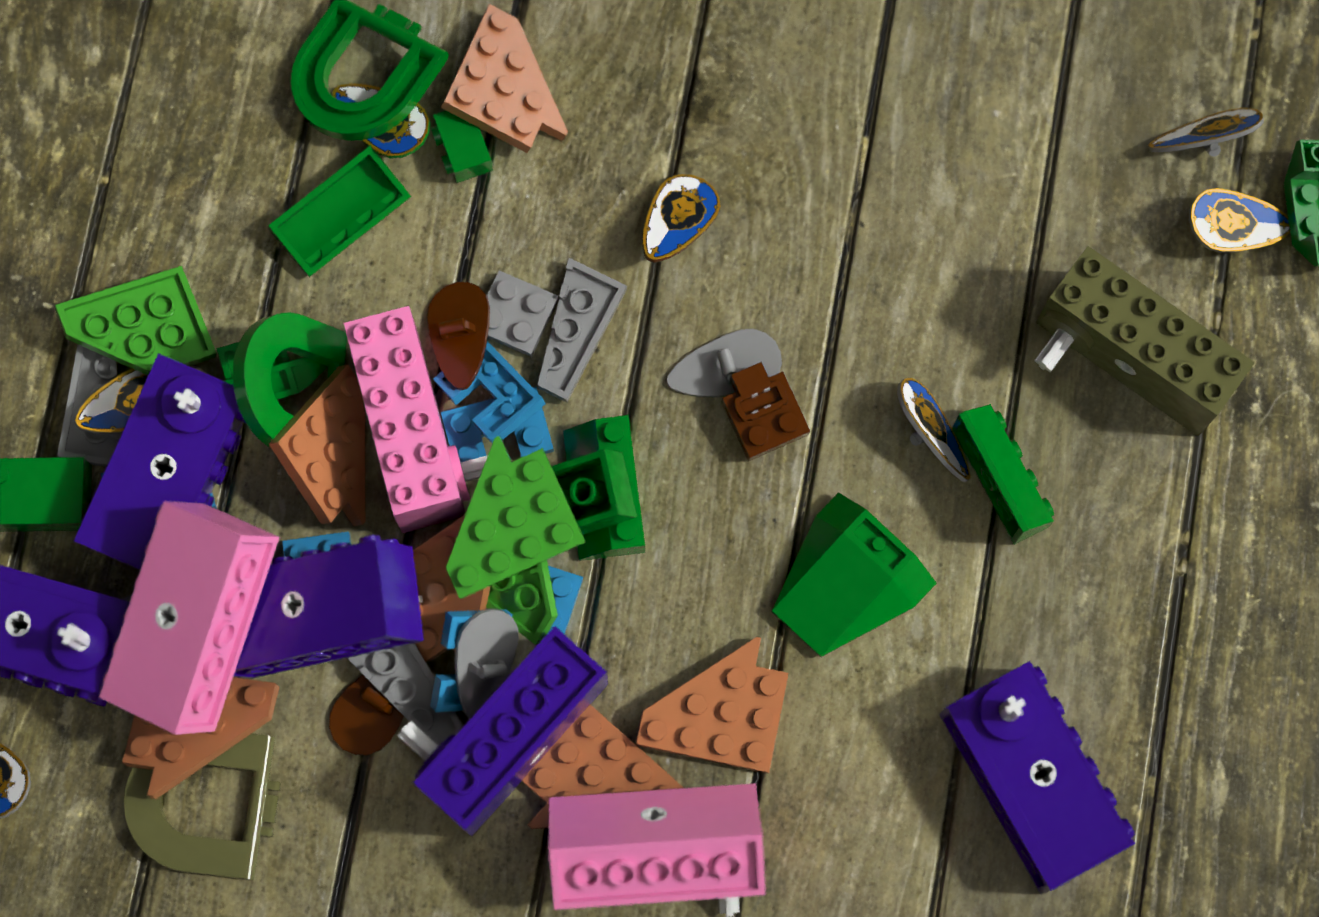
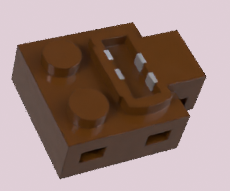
M762 362L731 375L730 382L735 392L723 397L721 403L748 462L809 435L810 429L784 372L768 377Z

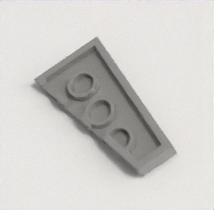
M568 258L549 343L546 348L537 385L538 389L566 403L569 401L627 291L626 285Z
M77 345L57 458L84 457L91 465L107 467L122 433L94 434L81 431L75 425V417L81 406L93 393L117 377L116 361L81 345Z
M415 644L347 658L409 721L417 725L438 745L450 735H457L463 728L455 711L435 712L430 707L435 677Z

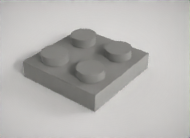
M499 270L487 294L490 305V325L487 338L532 357L557 305L559 296Z

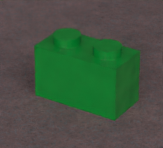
M446 110L433 115L435 126L430 127L436 146L442 144L446 155L441 156L447 175L453 173L456 183L493 171L492 160L480 128Z

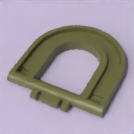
M250 734L205 765L253 771L243 841L190 836L177 831L165 816L163 809L164 794L157 799H151L147 795L153 770L133 767L125 787L124 812L130 833L138 846L159 864L177 871L254 880L260 837L266 836L270 838L274 834V828L263 827L264 822L275 824L279 796L268 795L269 790L280 791L281 782L269 781L275 737Z

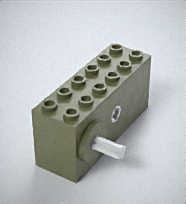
M1089 246L1086 247L1049 297L1036 321L1037 324L1053 335L1034 360L1041 369L1051 372L1070 347L1196 436H1199L1217 417L1255 364L1250 358Z

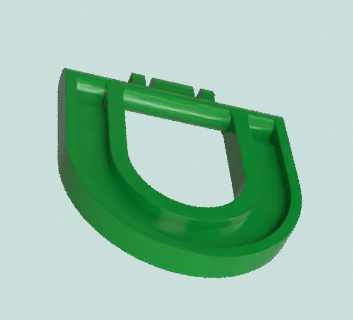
M334 0L303 43L295 58L291 73L293 98L305 119L322 134L346 141L373 138L396 127L411 113L447 62L449 53L418 37L417 35L422 29L420 24L412 23L410 19L391 9L388 10L381 4L377 5L372 13L349 0ZM362 26L408 49L383 87L374 96L361 102L348 103L340 101L330 94L328 80L331 70Z
M280 313L258 320L244 333L234 357V393L246 424L253 434L266 446L270 447L269 443L294 417L281 407L273 392L271 371L278 354L285 350L324 364L328 367L329 378L339 366L345 365L347 334L345 331L297 313Z

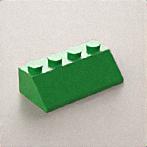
M991 404L960 413L952 430L1010 539L1015 545L1049 528L1054 522L1052 518L1054 510L1050 502L1046 498L1042 499L1036 487L1039 485L1033 471L1025 469L1020 459L1023 455L1019 445L1014 439L1010 441L1004 429L1007 428L1004 417L999 411L995 412Z
M629 416L594 419L563 430L567 461L602 449L623 453L637 518L584 534L583 537L586 542L577 546L579 561L645 553V539Z

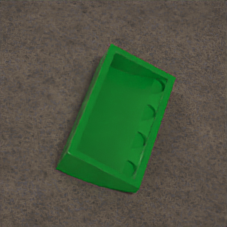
M370 145L269 224L268 229L301 269L311 277L412 196Z

